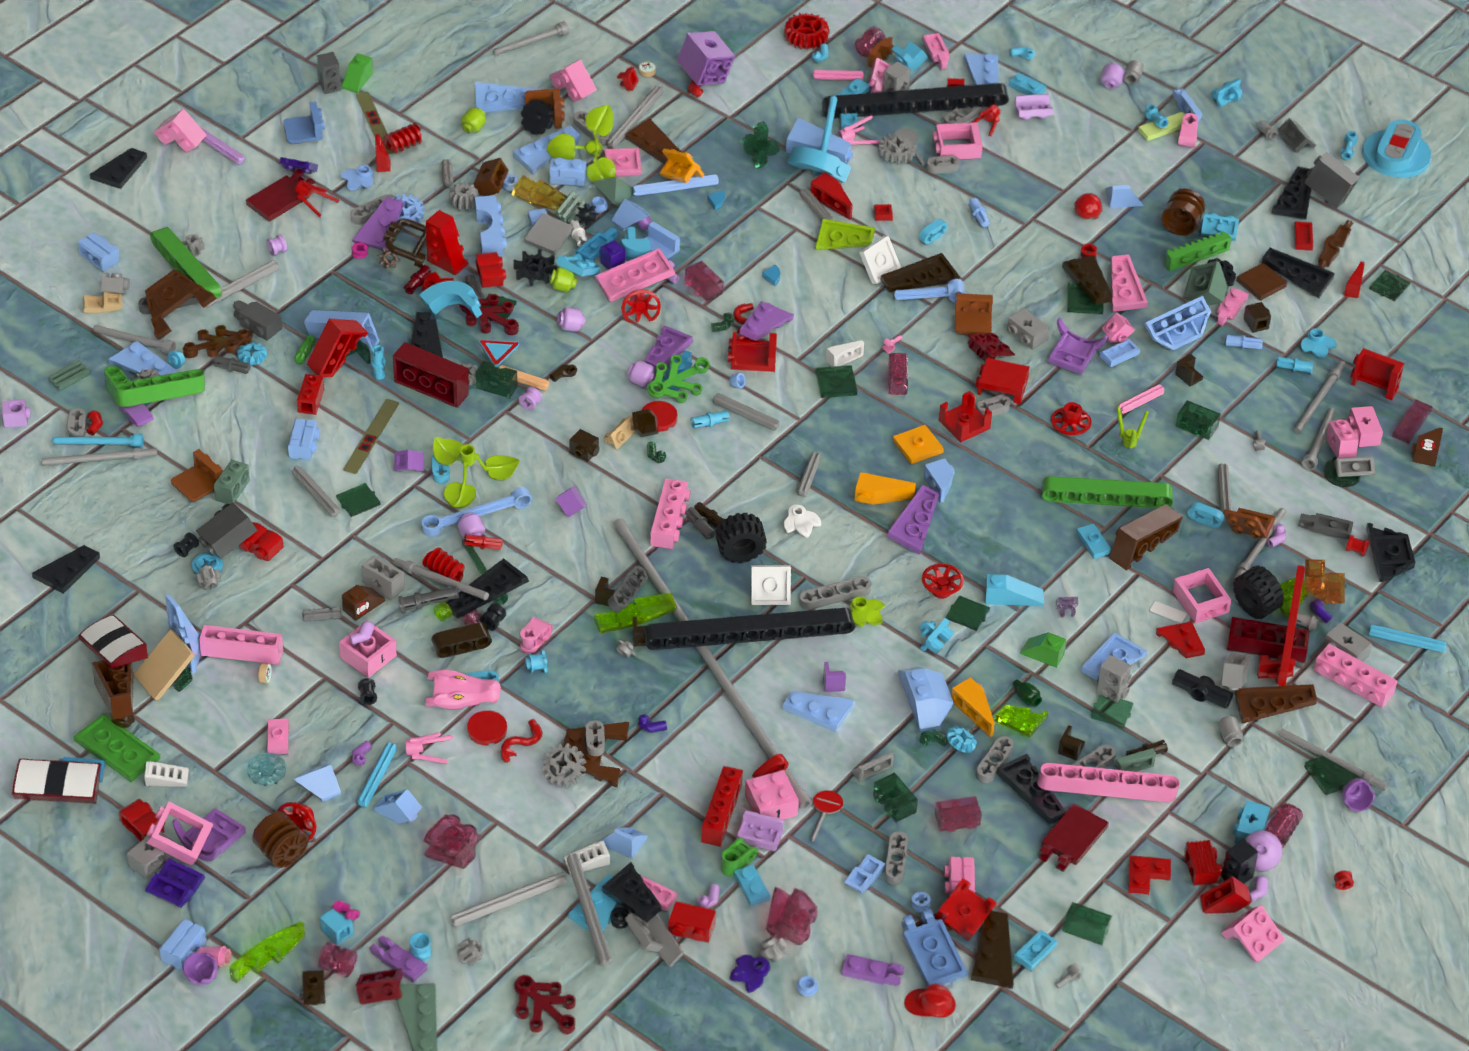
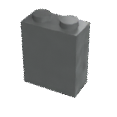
M1327 152L1323 156L1319 155L1313 163L1315 166L1307 172L1306 176L1308 177L1304 183L1335 208H1338L1346 201L1360 177Z
M231 503L196 530L200 536L198 541L204 548L206 547L211 555L216 554L220 559L258 531L250 518L234 503Z

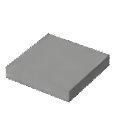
M542 213L524 238L525 243L556 255L573 231V225Z

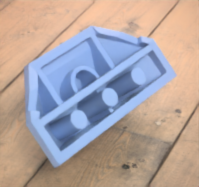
M1201 296L1144 324L1154 341L1173 351L1202 337L1211 311L1204 297Z
M920 667L898 670L919 731L939 729L953 706V700L943 673Z

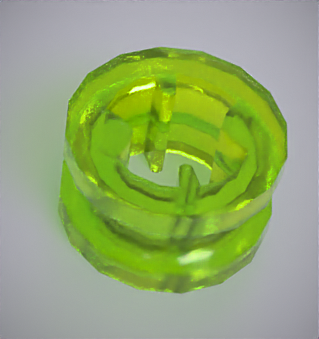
M441 602L439 606L436 605L434 607V613L440 621L444 622L447 618L452 617V611L445 602Z

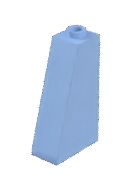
M798 118L787 137L786 152L791 153L795 146L820 150L824 130ZM830 134L827 153L840 158L841 162L847 164L853 157L851 143Z
M311 310L304 321L309 335L320 338L329 318L357 320L368 334L366 337L362 336L356 343L358 346L356 349L372 353V347L380 342L369 313Z

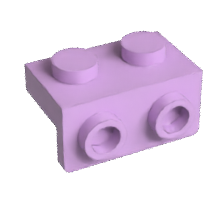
M1049 94L1015 96V113L1021 119H1031L1034 116H1038V118L1053 116V108L1049 105Z
M745 810L736 839L741 837L745 840L746 844L776 852L783 835L784 821Z

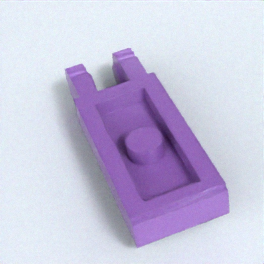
M381 936L378 939L379 944L387 950L386 952L376 944H372L369 947L371 953L391 969L401 968L403 977L411 982H415L428 969L426 963L397 944H393L386 936Z
M847 954L842 975L882 985L899 986L902 980L900 975L904 973L905 969L897 963L888 964Z

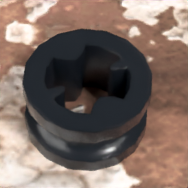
M621 907L614 909L611 912L612 926L617 929L626 928L629 924L625 918L629 915V911Z

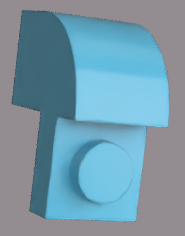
M911 41L904 49L896 44L891 49L896 54L894 56L896 59L893 62L896 63L898 61L910 68L911 71L917 69L928 57L922 49Z
M628 227V234H624V239H621V246L625 249V260L630 261L651 252L650 239H636L635 227Z

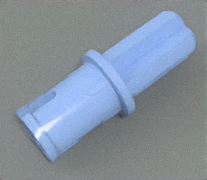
M977 198L971 199L968 205L973 211V217L985 228L990 224L986 215V209L981 206Z
M1227 334L1226 346L1242 347V349H1262L1263 339L1246 337V335L1233 336Z

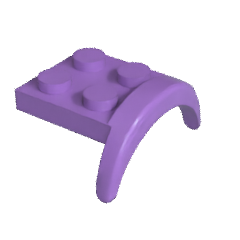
M1058 318L1057 327L1062 337L1049 356L1048 363L1082 375L1096 350L1101 348L1106 342L1108 334L1098 340L1085 339L1071 332L1063 323L1062 318Z
M213 809L203 818L212 823L213 826L198 858L204 861H213L246 833V827L218 809ZM174 819L173 826L176 835L182 845L190 850L199 829L192 827L185 833L179 820Z

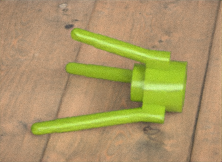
M1117 406L1120 437L1123 438L1122 444L1126 448L1137 446L1138 438H1140L1149 411H1145L1137 431L1134 429L1124 431L1121 410Z

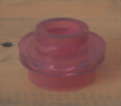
M477 609L463 616L464 625L478 623L482 615L478 613Z

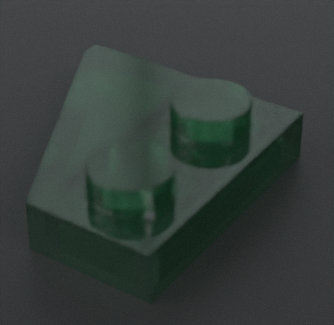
M1324 756L1305 762L1304 768L1325 795L1340 791L1349 781L1360 778L1358 775Z

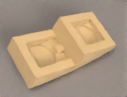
M103 292L102 297L83 296V312L86 313L111 312L120 310L123 306L122 294Z

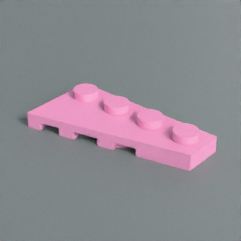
M1130 255L1112 256V312L1147 308L1148 301Z

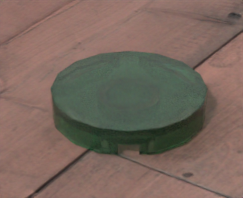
M1333 457V460L1326 462L1324 476L1333 485L1351 487L1360 481L1361 476H1337L1334 466V460L1337 457Z

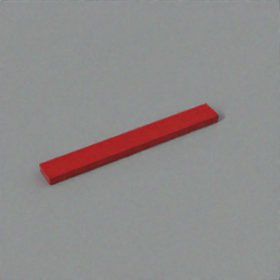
M1301 565L1297 566L1278 679L1279 686L1286 685L1305 572L1304 566Z

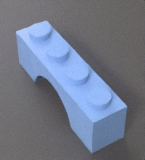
M496 195L475 197L477 222L489 226L487 230L480 232L481 253L497 252L498 256H504L503 249L507 248L506 238H503L505 237L504 226H501L503 225L502 214H499L501 213V204L497 202Z

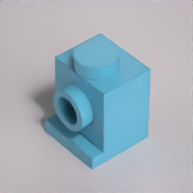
M334 909L325 912L320 917L321 931L336 945H339L354 934L353 921L351 919L347 921L343 914H338Z

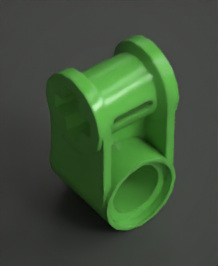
M739 837L722 852V873L727 876H733L735 870L744 868L755 859L758 849L749 846L743 838Z

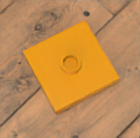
M926 425L893 436V442L911 465L944 453L943 446Z

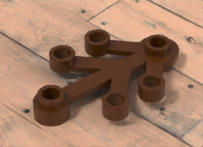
M224 325L215 327L217 336L210 335L208 330H199L197 332L198 339L209 342L197 345L193 342L185 343L183 354L186 358H194L198 355V350L206 349L208 357H216L224 347L225 352L233 353L239 345L251 343L253 334L247 329H241L238 332L226 330Z

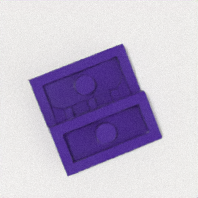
M168 858L159 874L155 872L145 891L181 908L194 895L205 879V876Z

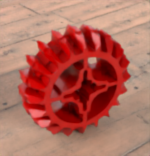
M799 13L798 16L793 15L792 18L788 19L785 24L784 34L786 41L789 42V45H794V48L800 47V49L806 48L807 50L812 48L814 50L815 47L820 48V45L825 44L828 40L829 26L827 21H824V18H820L819 15Z

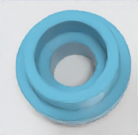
M171 351L168 354V363L173 368L179 369L185 363V357L180 351Z

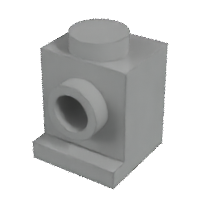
M102 273L101 291L126 293V290L129 289L130 279L122 278V274L111 273L110 276V273Z

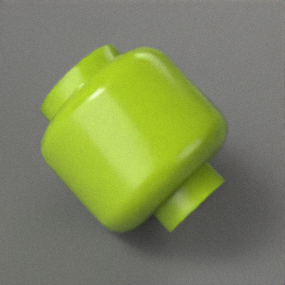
M475 107L469 108L461 118L464 131L467 133H478L486 123V114L483 110Z
M558 267L556 270H553L549 283L552 284L553 289L568 293L571 288H575L577 278H574L575 274L563 267Z

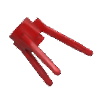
M992 104L982 111L979 117L971 123H976L983 118L988 122L994 121L989 132V136H992L997 123L1000 121L998 116L1001 111L998 106Z
M303 180L295 188V193L298 194L297 198L302 200L318 217H321V214L305 197L309 198L314 192L339 202V199L326 194V189L309 184Z

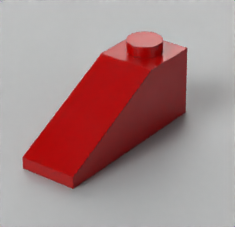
M824 172L811 182L810 191L818 201L849 220L852 218L853 204L837 179Z

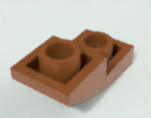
M893 37L885 38L873 47L869 53L868 67L872 68L876 58L887 60L888 56L892 55L893 51L891 49L894 47L892 44Z

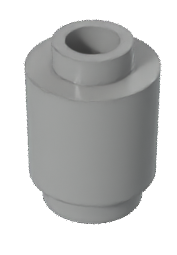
M1132 60L1127 64L1124 72L1126 83L1134 85L1139 82L1144 70L1141 62Z
M1231 716L1222 718L1218 727L1224 742L1229 747L1240 745L1243 742V733L1237 718Z

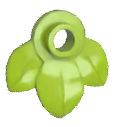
M862 596L855 597L852 600L850 609L856 625L862 627L866 622L870 625L883 623L882 615L879 612L885 607L883 602L877 599L867 600Z

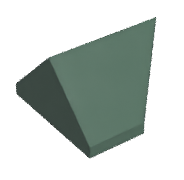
M617 177L596 180L593 183L618 207H620L624 199L629 200L633 193V188Z

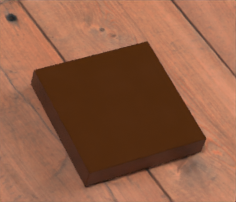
M1261 263L1240 274L1236 279L1239 284L1260 301L1287 287V281L1265 263Z

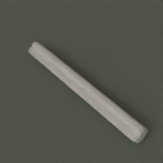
M656 85L607 141L609 148L615 149L626 136V133L636 125L663 94L664 88L662 86Z
M570 854L567 856V863L599 962L602 966L609 965L612 959L577 854Z
M563 872L453 914L450 916L451 923L454 927L460 926L567 883L566 876Z

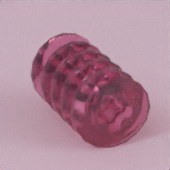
M1284 803L1278 807L1264 830L1278 837L1282 848H1284L1289 841V837L1292 836L1302 820L1303 813L1295 805Z

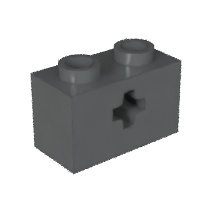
M334 52L317 55L318 80L324 94L341 91L340 65Z

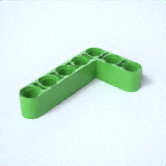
M110 366L104 370L105 388L116 404L121 407L188 396L205 391L204 371L199 369L129 381L121 368L117 366Z

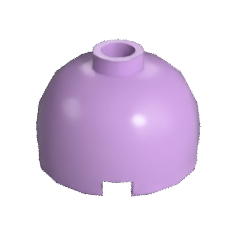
M1261 830L1255 831L1245 838V841L1258 851L1256 871H1269L1277 866L1283 854L1282 844L1278 837L1271 832Z

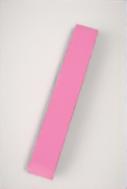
M1055 763L1043 764L1037 781L1038 786L1044 790L1158 802L1174 801L1180 785L1179 780L1171 775Z

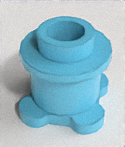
M541 649V654L531 655V653H528V657L525 658L526 669H530L531 673L542 669L544 673H547V657L544 649Z

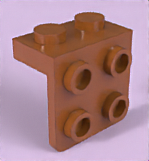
M560 90L526 91L525 105H529L530 100L537 99L550 104L553 109L552 118H554L555 129H561L562 121H565L564 111H561V108H564V98L560 97Z
M957 293L955 305V332L957 334L992 333L993 295Z
M200 449L193 452L194 466L171 479V484L190 502H196L215 491L214 484L223 472L221 466L216 465L209 455L204 454Z
M1238 508L1237 512L1225 509L1223 512L1233 532L1249 534L1254 538L1261 537L1267 539L1275 521L1273 515Z

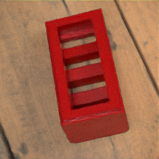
M376 134L377 172H390L391 161L380 134Z
M1361 261L1346 283L1344 296L1358 299L1365 266L1364 262Z

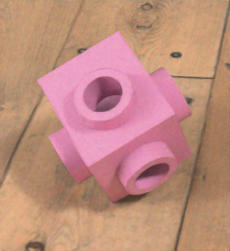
M1118 313L1102 327L1103 331L1108 334L1107 340L1117 344L1127 340L1135 331L1130 322Z

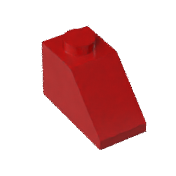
M1233 876L1200 895L1202 910L1205 914L1235 913L1251 904L1248 886Z

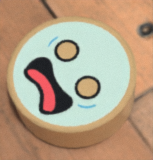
M643 62L639 65V74L641 76L652 77L655 75L656 66L654 63Z
M262 663L259 667L258 679L260 683L269 684L272 676L271 664Z

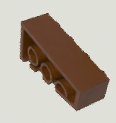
M1165 504L1119 527L1116 531V539L1109 559L1127 571L1131 568L1133 561L1139 562L1143 558L1142 555L1146 551L1152 552L1159 542H1165L1178 532L1183 516Z

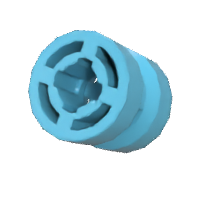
M423 932L413 934L409 941L410 954L424 962L431 957L430 936Z

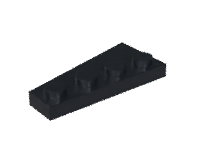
M1297 166L1288 185H1286L1276 205L1272 208V214L1307 219L1311 188L1304 182L1308 177L1306 174L1311 168Z
M1269 248L1262 257V263H1265L1272 270L1317 298L1321 297L1334 279V272L1273 248Z
M416 312L411 345L443 357L435 313Z
M503 558L469 584V586L489 593L487 600L460 591L459 598L447 601L444 606L447 611L458 619L529 582L524 573Z
M1028 754L998 767L996 774L1048 824L1064 816L1066 811L1055 794L1038 786L1039 771L1036 766H1032Z

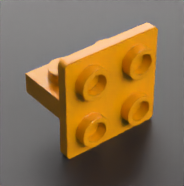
M663 149L662 152L668 159L659 173L663 178L688 183L692 176L703 178L704 173L701 171V167L693 161L689 153L678 152L674 149Z

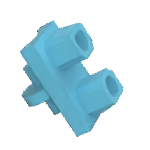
M1235 79L1231 82L1227 81L1221 88H1215L1211 91L1212 99L1217 100V106L1222 107L1231 101L1237 102L1240 100L1242 95L1240 79Z
M947 618L937 628H935L936 624L934 621H924L920 625V635L928 637L926 642L920 647L922 651L925 652L927 649H930L937 654L945 645L937 637L939 636L947 643L953 636L954 632L947 626L950 622Z

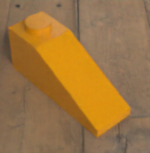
M860 472L855 489V501L875 505L910 500L915 496L916 483Z
M970 677L952 688L951 697L953 703L989 737H992L995 722L984 689Z

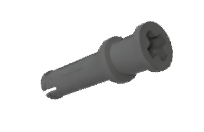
M457 586L424 594L416 592L414 595L407 597L398 596L399 606L402 613L415 608L420 610L425 605L459 598Z

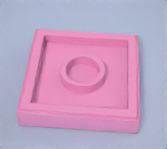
M639 148L604 149L605 157L611 159L615 164V176H641Z

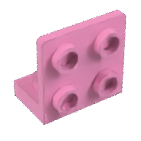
M1262 905L1249 909L1221 932L1225 939L1230 937L1238 938L1254 962L1260 961L1284 941V937Z

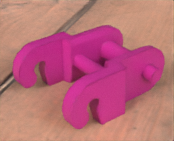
M340 900L334 902L332 909L340 913L347 912V919L355 920L359 918V910L350 909L348 903Z

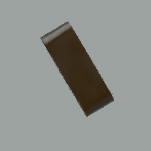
M482 622L441 631L434 634L431 639L437 656L440 658L484 649L492 643L486 624Z

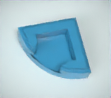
M724 190L708 194V201L715 210L721 208L725 201Z
M775 264L762 272V277L776 286L780 279V269Z

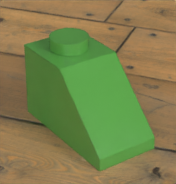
M358 53L349 62L342 89L358 93L373 74L371 57Z
M1049 632L1031 637L1021 650V654L1057 668L1065 654L1067 639Z

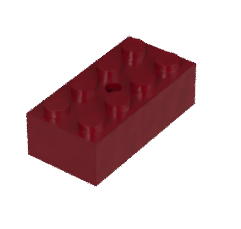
M406 342L393 354L395 383L456 408L469 395L467 367Z

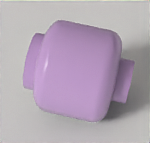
M1117 63L1105 65L1100 78L1101 83L1109 89L1119 87L1122 84L1124 70Z
M565 307L558 313L557 324L564 331L577 332L581 326H584L585 316L582 315L581 310L578 308Z
M638 360L630 365L627 376H629L631 383L646 387L655 380L656 374L653 373L654 367Z
M466 513L461 516L457 524L464 540H466L464 538L465 534L482 536L486 531L480 516L473 513Z

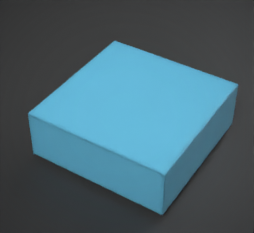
M856 113L840 114L841 130L858 122Z

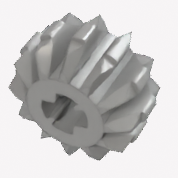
M460 182V185H454L449 192L450 204L453 205L454 209L459 208L460 211L462 209L467 211L468 208L474 209L475 197H479L478 190L474 185H469L468 182L466 184Z

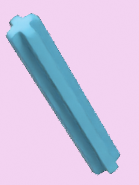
M1374 624L1370 626L1369 630L1370 636L1441 653L1445 652L1447 646L1446 641Z
M388 742L385 745L357 799L359 806L367 807L397 750L394 743Z

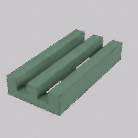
M574 191L568 195L554 213L561 221L568 224L578 214V207H583L586 203L584 200H580L581 197L579 195L576 197L574 195L576 192ZM572 199L573 202L571 203V205L568 207L565 213L561 215V211ZM577 203L578 207L574 210V212L571 214L568 220L565 219Z
M78 360L48 376L49 382L61 391L91 374L90 369H86V366Z
M1152 748L1117 758L1115 770L1136 772L1154 767L1156 752Z

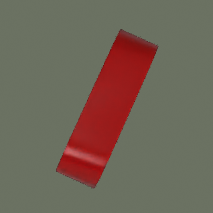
M776 754L753 772L752 778L782 770L785 771L789 763L783 754Z

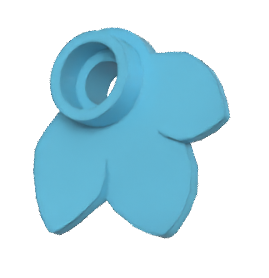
M1318 328L1312 329L1308 333L1307 338L1301 342L1302 351H1312L1313 355L1318 358L1326 357L1328 348H1337L1336 341L1331 337L1325 336L1323 330Z

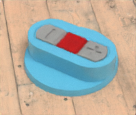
M1408 120L1392 121L1386 130L1370 135L1362 149L1363 158L1371 168L1391 177L1405 178L1416 176L1424 172L1431 162V151L1427 143L1421 138L1420 127Z

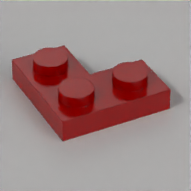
M1130 855L1128 893L1149 895L1150 879L1170 880L1171 859Z

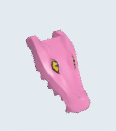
M438 670L428 673V680L434 681L433 697L426 698L425 706L455 710L463 709L465 706L479 705L481 702L497 703L500 697L501 686L496 680L480 679L452 670Z

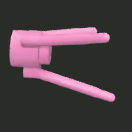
M873 116L864 118L838 131V136L850 142L851 145L880 144V140L853 141L855 139V132L865 128L864 126L855 127L872 119Z
M438 732L406 739L407 755H412V759L447 764L448 760L420 755V752H423V744L453 739V736L439 737L441 733Z

